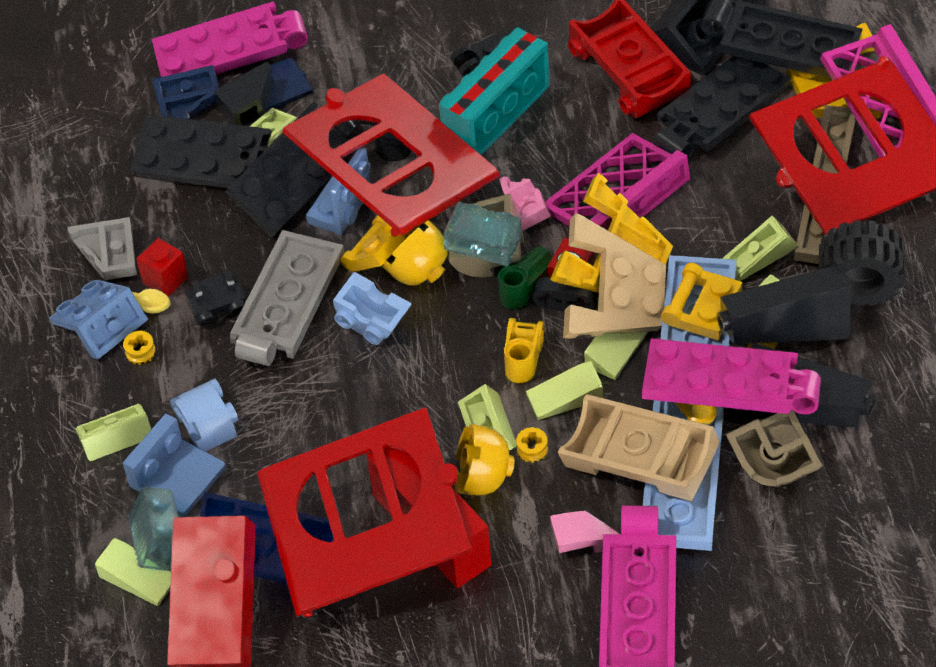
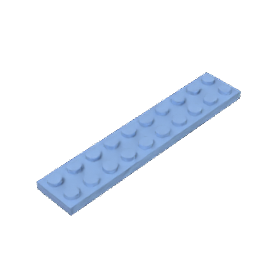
M669 255L664 308L670 305L683 279L682 271L687 263H695L705 271L735 279L736 260ZM694 285L682 310L683 313L691 314L703 289L702 286ZM662 321L661 339L722 346L730 345V337L727 332H722L718 341L672 327ZM654 400V412L687 420L674 402ZM716 407L717 416L709 424V426H713L719 445L692 501L660 493L656 485L645 483L643 506H658V535H676V548L712 551L724 407Z

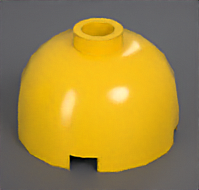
M430 220L425 222L427 229L424 232L418 227L394 250L392 255L395 257V261L392 264L386 260L382 266L400 283L419 285L427 279L434 283L446 270L442 264L448 256V245L441 231Z
M469 424L470 427L466 426L462 432L455 459L460 460L461 472L458 471L457 482L454 484L457 493L487 495L496 491L503 484L506 476L510 477L512 475L515 461L514 456L509 455L507 442L503 435L495 429Z

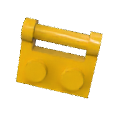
M377 215L372 221L373 226L351 251H346L343 254L340 262L351 272L382 266L410 232L403 236L393 237L390 233L392 227Z
M687 263L682 271L683 279L670 305L664 308L661 319L672 327L719 341L722 334L717 321V312H721L720 297L742 291V282L705 271L698 264ZM694 285L702 286L703 289L691 314L683 313L682 310Z

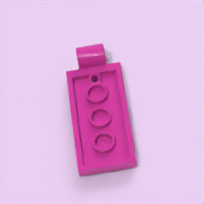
M273 1L153 38L152 43L160 75L163 77L213 65L215 74H219L287 53L288 48L299 49L308 41L302 16L295 10H289L281 15H276L277 9Z
M651 338L642 388V399L789 414L793 409V411L799 414H811L817 410L819 405L821 378L818 373L812 370L794 369L797 364L798 353Z
M622 505L621 535L603 534L599 667H675L676 535H658V506ZM637 553H642V554H644L643 556H640V557H639V556H636Z

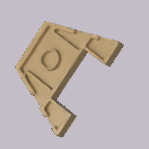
M575 213L570 218L568 246L601 254L598 311L569 305L565 309L563 338L572 339L579 335L594 337L613 332L627 334L658 331L662 328L661 314L665 303L666 265L591 220Z

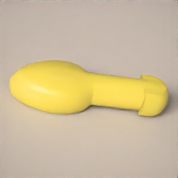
M146 289L140 293L132 292L145 313H160L171 305L168 296L157 289Z

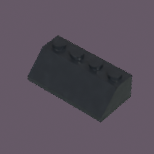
M674 0L651 29L687 69L704 75L722 55V53L717 52V46L721 42L722 37L709 36L700 27L710 0ZM729 0L734 7L737 0ZM740 0V1L749 2V3H753V4H757V5H762L766 0Z

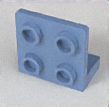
M361 147L356 151L348 165L371 183L367 150ZM332 176L306 214L307 223L342 236L348 225H352L355 222L358 210L363 202Z
M101 280L87 283L81 289L82 293L73 300L61 303L56 308V313L49 317L53 325L74 330L90 356L95 359H99L148 320L129 287Z
M166 413L123 462L129 487L182 516H186L226 469L225 463L220 459L182 440L177 419Z

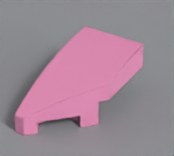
M503 176L499 178L504 195L511 194L517 207L522 230L551 217L542 193L533 186L530 179L512 182L508 177Z
M586 511L550 516V524L559 553L593 546L594 553L602 552L603 534H619Z

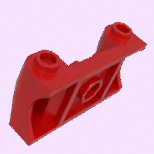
M615 0L605 12L591 20L578 21L573 19L569 21V40L567 41L569 51L574 57L579 56L582 60L592 56L620 87L618 103L625 115L630 114L633 118H638L665 105L691 88V72L625 0Z

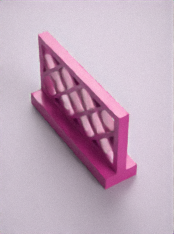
M891 24L881 27L876 35L822 53L820 60L832 80L854 72L856 64L867 67L877 63L876 61L859 56L861 50L873 47L879 56L878 60L884 55L891 59L936 126V96ZM842 58L853 62L850 72L838 68L833 60ZM869 95L861 96L867 107L883 113L881 122L878 123L885 134L899 138L898 144L894 146L898 149L902 143L903 131L884 124L887 114L898 118L896 113L888 105L869 99ZM844 98L879 158L885 156L850 101Z
M632 133L545 201L550 216L569 227L570 218L577 213L582 216L595 215L590 220L608 231L612 222L611 217L592 206L579 207V201L584 200L588 191H579L581 187L591 184L592 179L598 173L603 175L608 180L607 182L620 181V187L610 189L616 195L621 193L628 200L627 206L641 218L690 180L687 155L679 150L670 154ZM633 146L642 150L641 154L624 155ZM662 161L657 167L647 168V162ZM643 163V169L625 171V165ZM620 165V171L602 173L607 167ZM640 179L632 186H625V180ZM574 201V208L560 209L557 207L561 203Z

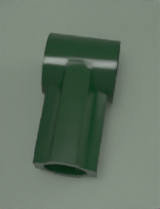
M541 246L533 248L516 265L505 266L500 270L498 274L499 301L503 307L516 310L528 303L529 293L536 287L537 281L548 276V265L553 257L547 249Z

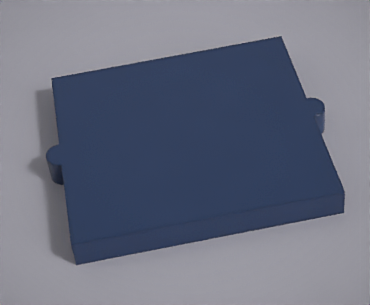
M292 57L270 65L274 87L267 106V112L271 108L276 109L313 93L312 87L305 78V71H300Z

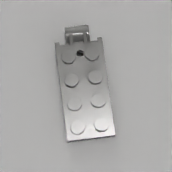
M282 230L230 332L231 343L236 344V358L270 366L275 358L276 349L285 351L288 358H294L340 264V258L345 253L342 244Z

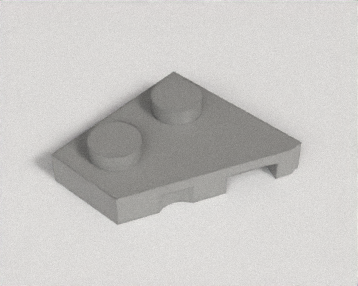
M130 217L68 227V233L72 242L104 280L137 275Z

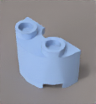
M356 272L351 275L333 299L334 308L337 312L334 316L335 321L345 329L352 328L374 345L380 344L383 339L389 337L411 306L410 302L393 293L389 295L381 293L375 287L374 282Z
M216 379L210 380L170 400L172 409L180 422L184 423L195 447L205 452L237 437L233 424L239 420L237 413L230 402L224 404L222 401L223 392Z

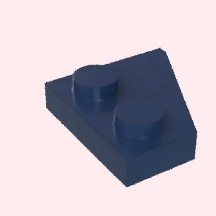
M213 65L152 79L161 116L192 119L216 101L214 91L219 88Z

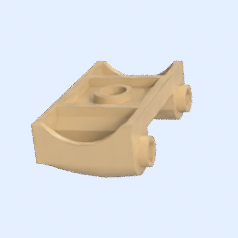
M586 394L577 429L572 438L560 447L558 454L565 467L597 475L599 470L656 485L660 493L692 501L715 455L719 439L713 426Z

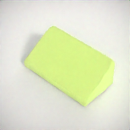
M613 332L604 333L602 336H595L585 350V362L591 361L597 373L616 380L648 332L627 334Z
M484 384L458 401L466 426L470 427L469 424H475L495 429L503 435L509 450L517 446L502 401L495 390Z
M136 404L77 426L75 429L88 460L93 461L140 443L151 431V426L142 406Z

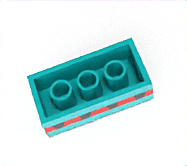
M517 27L509 36H505L489 55L484 56L479 65L469 75H465L460 84L450 94H446L439 104L440 121L482 155L550 86L548 43Z

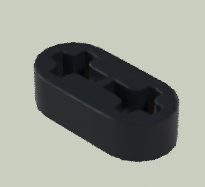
M551 277L540 278L536 283L533 300L542 308L565 311L569 305L595 310L598 292L556 283L550 280Z

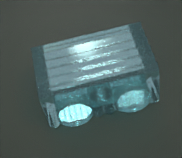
M458 202L444 231V249L509 266L521 238V219L507 212L500 213L498 211L495 213L493 210L488 211L477 204Z
M144 486L141 488L128 519L130 520L129 524L131 525L130 529L132 530L131 534L134 540L133 545H135L134 550H136L137 565L140 568L171 570L173 517H178L172 490Z

